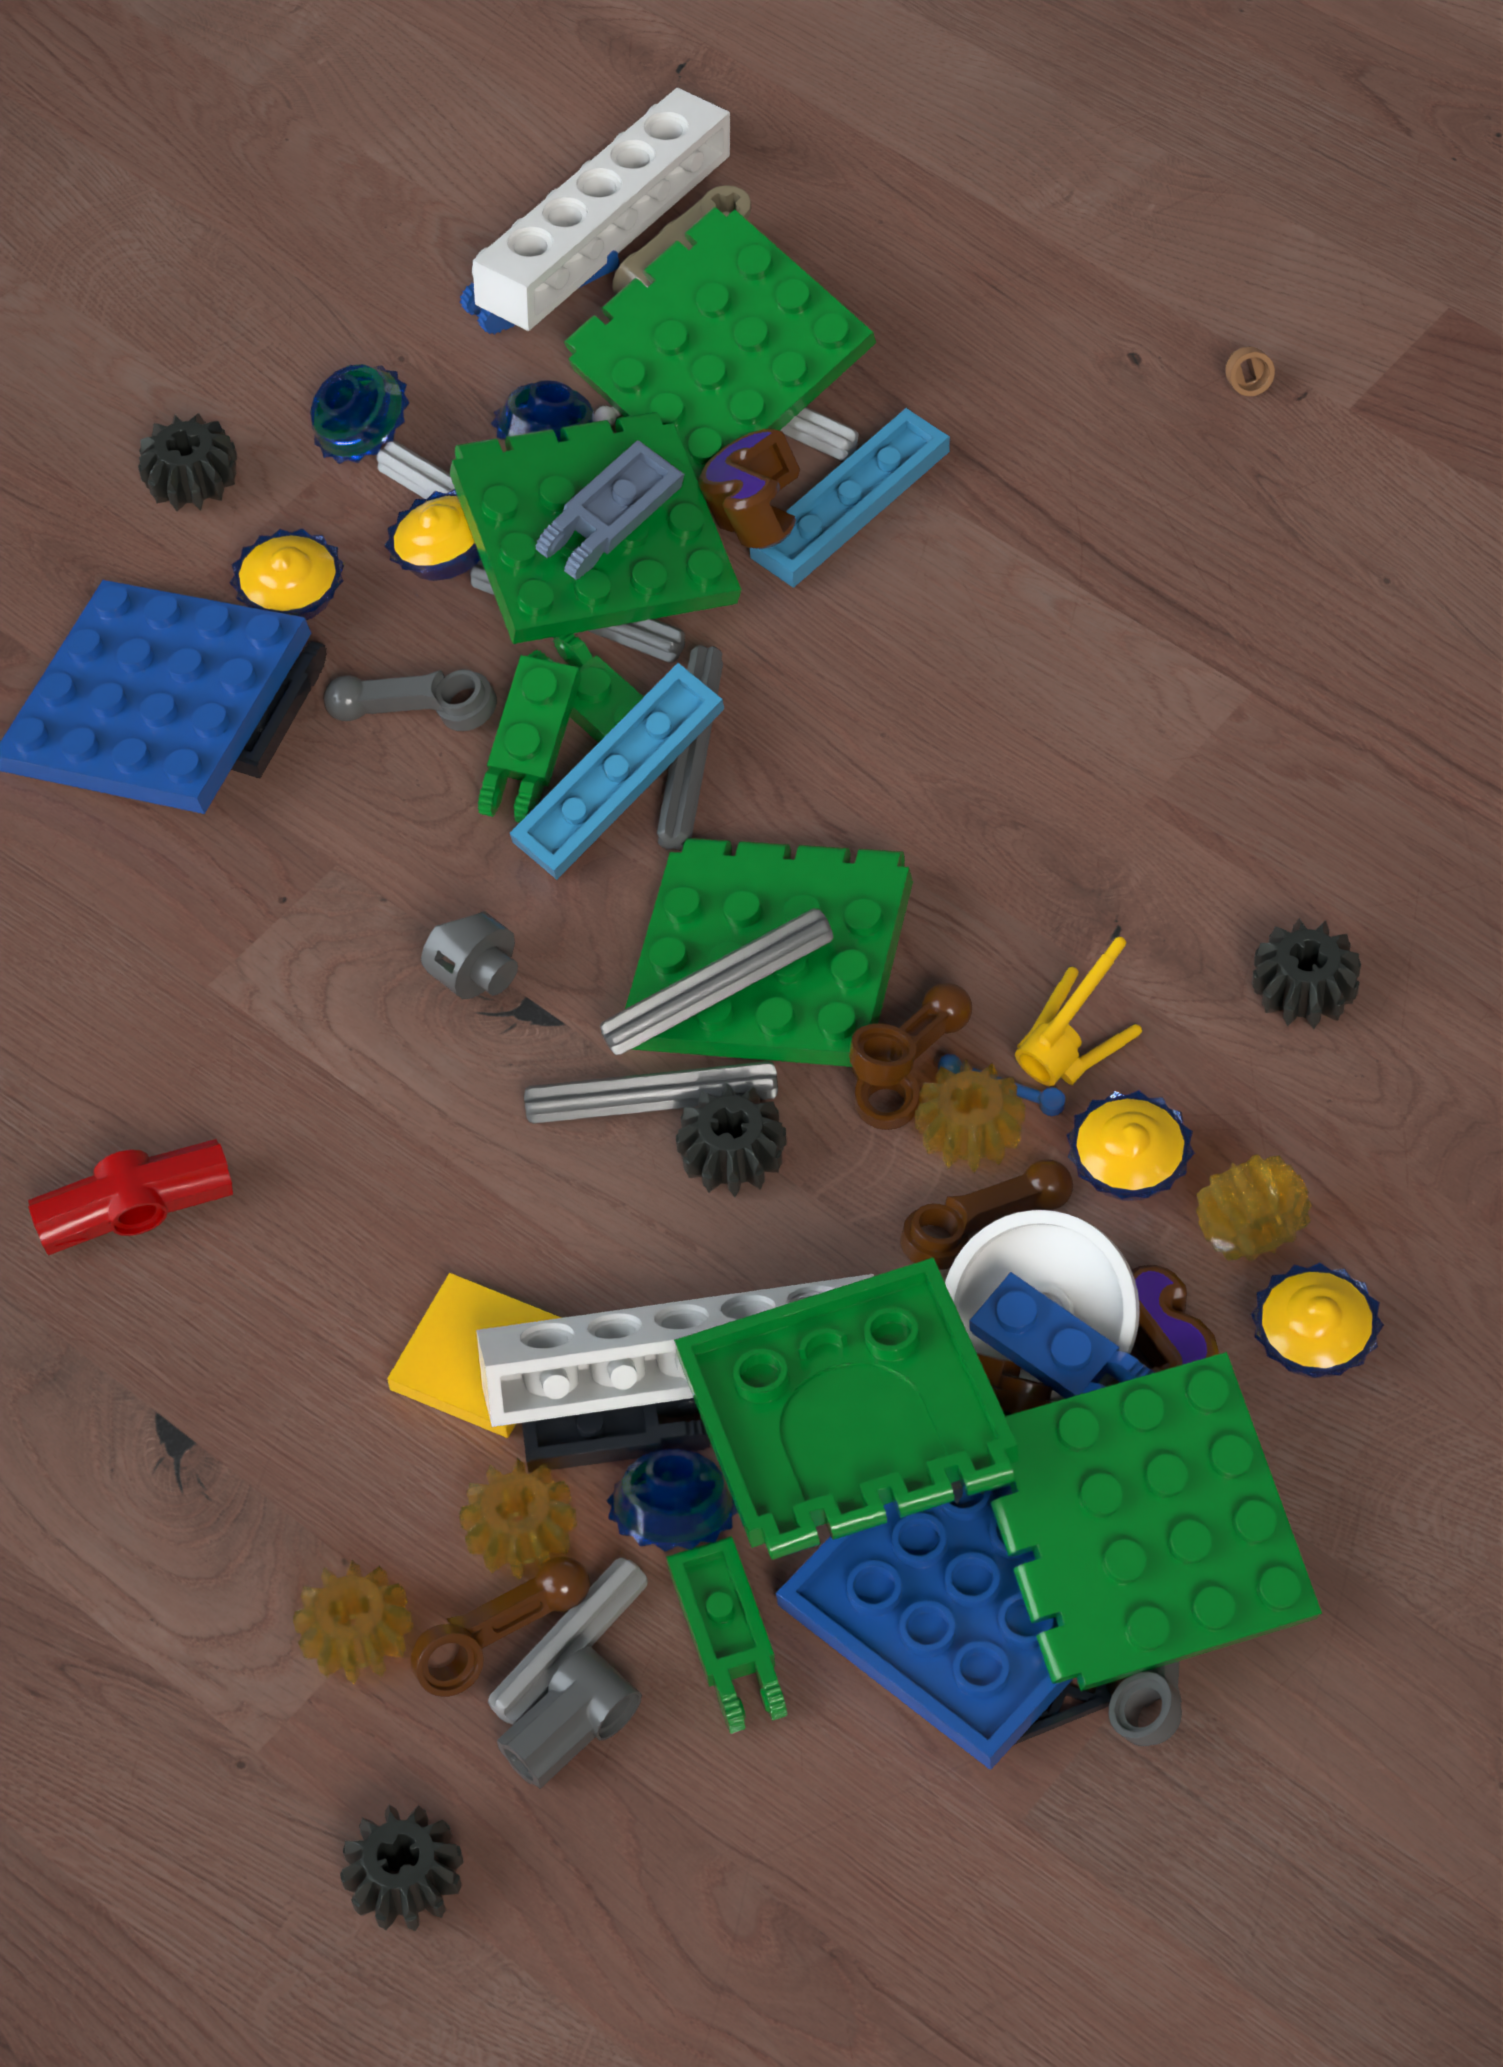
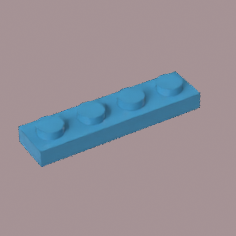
M905 408L786 511L795 516L796 523L790 535L784 541L766 549L750 548V558L794 588L950 452V436Z
M677 663L510 832L512 842L557 880L724 710L723 699L682 665Z

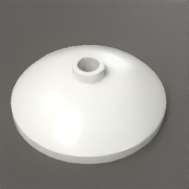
M1030 1210L1005 1216L989 1224L973 1236L960 1251L949 1270L945 1284L976 1352L1009 1360L973 1335L969 1329V1320L1006 1276L1012 1272L1119 1346V1351L1131 1353L1139 1324V1297L1134 1276L1118 1247L1103 1232L1082 1219L1069 1214L1048 1210ZM1021 1368L1019 1377L1040 1382ZM1106 1373L1099 1384L1107 1387L1114 1378ZM1052 1391V1400L1060 1401L1065 1399L1055 1391Z

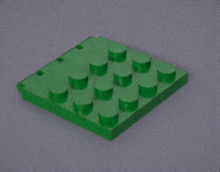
M716 207L708 211L684 233L688 242L693 246L690 250L676 240L643 270L646 278L652 283L649 287H646L639 279L634 278L601 308L605 316L610 320L608 324L605 325L598 317L593 315L564 341L567 349L573 354L568 359L572 369L623 417L657 412L663 425L675 424L697 481L706 463L722 448L751 432L762 429L780 431L794 416H797L876 344L875 336L871 329L734 209L726 217Z
M657 412L617 418L616 433H613L608 420L562 427V442H558L553 429L507 436L505 439L506 451L504 452L497 438L455 446L456 459L452 460L450 477L512 644L738 604L741 587L675 424L663 425ZM638 440L685 474L682 486L608 554L603 552L591 570L586 572L584 576H581L580 579L575 580L564 571V567L571 553L578 546L580 547L586 538L575 530L568 542L548 558L536 550L537 540L544 532V529L563 513L566 503Z
M687 838L682 852L669 853L625 1009L813 908H818L827 918L833 932V939L828 944L631 1050L853 1067L849 1060L853 1034L865 1025L878 1024L913 885L910 868L904 867V852L859 849L854 864L850 863L851 853L849 848L799 845L795 860H792L789 844L740 841L735 856H732V845L729 840Z
M934 1258L674 1340L677 1357L750 1545L753 1548L766 1544L772 1560L820 1545L816 1530L817 1526L826 1524L831 1538L835 1540L888 1523L883 1505L893 1502L899 1517L903 1518L955 1501L951 1483L959 1480L967 1496L1015 1481L1011 1463L1019 1461L1018 1444Z
M1227 1352L1005 1416L1018 1444L1019 1461L1011 1463L1015 1481L986 1491L1010 1485L1013 1494L995 1499L990 1504L1008 1556L1013 1557L1033 1551L1035 1560L1021 1564L1013 1569L1031 1623L1056 1618L1059 1626L1036 1635L1052 1684L1076 1678L1080 1690H1087L1139 1672L1149 1671L1317 1619L1322 1614Z

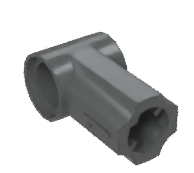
M584 1647L576 1651L559 1667L551 1679L548 1693L497 1740L499 1751L527 1783L534 1784L541 1789L595 1737L602 1741L620 1731L637 1711L641 1703L642 1694L592 1647Z

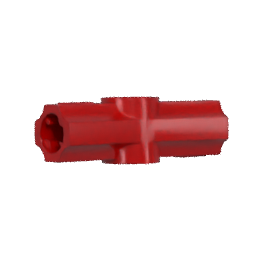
M217 1139L151 1157L144 1151L134 1149L113 1153L102 1159L94 1167L93 1176L29 1199L28 1209L42 1246L49 1256L112 1231L121 1236L143 1234L159 1226L166 1219L167 1213L233 1195V1188L222 1146L218 1143Z

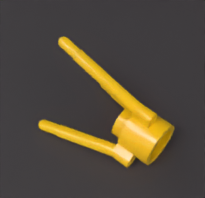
M1123 937L1114 939L1058 1013L1079 974L1076 967H1069L1032 1029L1017 1045L1018 1049L1015 1052L1016 1060L1020 1067L1035 1081L1050 1087L1054 1086L1062 1078L1069 1085H1073L1087 1069L1124 1047L1142 1033L1141 1026L1134 1024L1079 1057L1078 1048L1082 1045V1041L1078 1033L1069 1025L1072 1018L1126 946V940Z

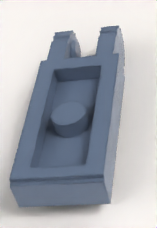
M637 440L565 504L563 513L544 529V532L540 535L535 545L536 550L546 558L551 557L568 542L576 530L586 540L571 553L564 571L575 580L580 579L581 576H584L586 572L596 565L603 552L608 554L678 491L682 486L685 474Z

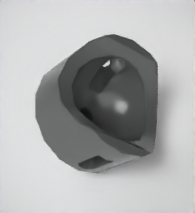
M485 911L437 925L430 933L423 947L421 963L430 975L461 999H472L484 991L492 996L498 995L511 984L517 974L518 963L511 958L515 946L514 933ZM446 956L455 963V966L444 961L441 958Z

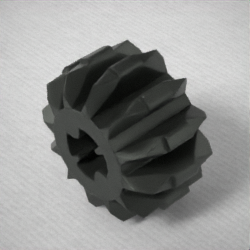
M199 413L189 421H182L175 414L172 424L164 426L154 423L152 436L140 439V464L138 469L141 481L145 482L146 488L150 490V494L155 498L156 503L170 501V504H172L176 511H179L186 503H193L201 511L205 499L210 498L222 501L224 488L235 485V460H237L235 445L231 442L230 436L225 434V430L221 427L219 421L206 423Z
M1299 918L1293 925L1292 933L1275 926L1273 932L1269 935V942L1260 943L1259 948L1255 952L1254 966L1256 969L1253 970L1252 977L1254 993L1263 995L1262 1005L1265 1008V1013L1284 1010L1283 1019L1287 1027L1297 1017H1304L1311 1027L1315 1029L1317 1024L1320 1023L1321 1014L1338 1021L1340 1015L1344 1013L1345 1004H1353V1000L1358 995L1360 982L1357 978L1360 976L1361 970L1359 954L1350 951L1351 943L1349 942L1348 934L1329 936L1330 929L1326 920L1316 930L1307 929Z
M727 1083L722 1096L718 1098L702 1090L698 1098V1108L684 1107L683 1114L681 1115L682 1128L678 1130L676 1135L677 1152L683 1157V1167L688 1177H702L703 1186L706 1187L708 1193L722 1183L728 1184V1189L734 1197L740 1191L741 1183L748 1182L761 1190L765 1182V1172L779 1173V1168L782 1164V1151L784 1146L787 1145L786 1128L779 1122V1110L776 1108L774 1101L760 1103V1095L754 1087L742 1096H735L734 1090Z
M389 1804L384 1815L386 1823L378 1826L373 1821L362 1817L359 1829L364 1840L345 1841L343 1854L345 1860L350 1865L342 1869L340 1877L344 1889L355 1892L351 1901L354 1910L359 1915L363 1916L375 1911L377 1924L385 1931L393 1924L398 1915H403L408 1929L416 1931L420 1923L418 1912L426 1909L430 1914L442 1918L446 1908L441 1895L459 1894L462 1884L459 1874L454 1870L463 1864V1855L460 1846L449 1843L452 1833L450 1826L444 1820L428 1825L427 1812L419 1805L411 1812L407 1820H400L397 1808ZM406 1861L414 1862L415 1866L405 1865ZM390 1870L399 1871V1873L391 1874Z

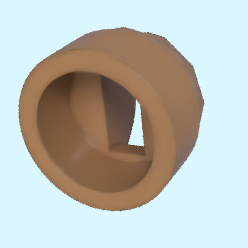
M1247 346L1239 348L1230 354L1226 362L1225 374L1229 384L1239 394L1256 396L1270 387L1275 376V368L1272 360L1262 350ZM1247 360L1254 378L1246 382L1241 368V363Z

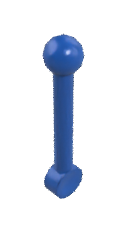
M948 1053L943 1055L938 1061V1071L945 1078L952 1079L960 1076L1038 1103L1040 1110L1048 1116L1059 1115L1064 1110L1065 1095L1057 1088H1047L1042 1092L964 1065L955 1054Z

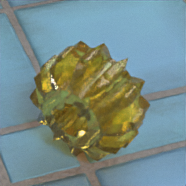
M965 1059L960 1067V1073L957 1074L940 1066L936 1074V1083H923V1087L919 1092V1105L915 1111V1127L919 1133L923 1134V1146L926 1148L927 1154L943 1152V1162L948 1169L958 1160L963 1159L968 1160L969 1167L975 1173L980 1166L981 1159L984 1157L1000 1166L1002 1159L1005 1158V1148H1017L1021 1140L1022 1122L1025 1121V1104L1022 1103V1098L1017 1097V1085L1014 1083L1013 1077L997 1080L998 1072L993 1062L983 1071L976 1072L973 1071V1067Z
M1257 1154L1253 1155L1246 1163L1237 1165L1232 1162L1230 1169L1226 1172L1210 1176L1211 1185L1202 1188L1196 1194L1199 1206L1195 1211L1200 1219L1198 1222L1206 1241L1211 1242L1216 1252H1222L1227 1261L1237 1260L1243 1256L1248 1261H1254L1261 1253L1268 1251L1275 1254L1278 1246L1283 1243L1294 1242L1297 1239L1296 1231L1305 1228L1311 1222L1308 1214L1312 1207L1307 1197L1309 1191L1302 1177L1296 1175L1292 1165H1286L1280 1155L1270 1156L1263 1160Z
M517 1457L512 1466V1473L504 1475L490 1464L486 1472L488 1485L469 1483V1488L466 1491L469 1505L461 1507L459 1513L461 1528L467 1532L465 1543L469 1553L472 1556L484 1555L485 1567L492 1574L506 1563H510L512 1575L520 1580L525 1572V1564L534 1562L540 1569L545 1562L550 1560L549 1552L567 1555L568 1549L571 1546L568 1532L575 1530L577 1526L576 1509L569 1505L572 1498L568 1485L565 1484V1481L553 1482L552 1472L545 1463L531 1474H527L524 1462ZM522 1516L523 1520L515 1522L514 1517Z
M352 1560L346 1569V1576L339 1578L336 1577L334 1572L324 1567L321 1574L324 1587L303 1586L301 1600L305 1608L294 1612L293 1624L295 1630L302 1635L298 1641L301 1654L307 1660L317 1659L319 1672L325 1675L326 1678H329L340 1668L344 1667L347 1680L355 1685L360 1676L361 1668L370 1666L374 1673L383 1677L386 1670L383 1656L403 1658L406 1645L402 1636L411 1633L413 1629L411 1612L405 1608L408 1600L404 1588L399 1583L389 1585L387 1572L382 1570L380 1565L363 1577L360 1565ZM356 1618L355 1625L351 1626V1619Z

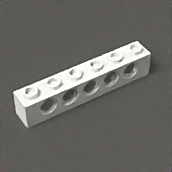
M680 88L674 89L658 104L651 106L643 117L625 132L619 133L610 145L592 160L586 161L578 172L558 189L552 190L545 200L525 217L518 219L492 245L479 252L473 260L472 266L475 305L530 331L607 264V255L610 252L616 250L619 253L730 156V112Z
M874 1274L476 1330L482 1388L491 1426L496 1427L693 1398L677 1357L675 1339L873 1277Z

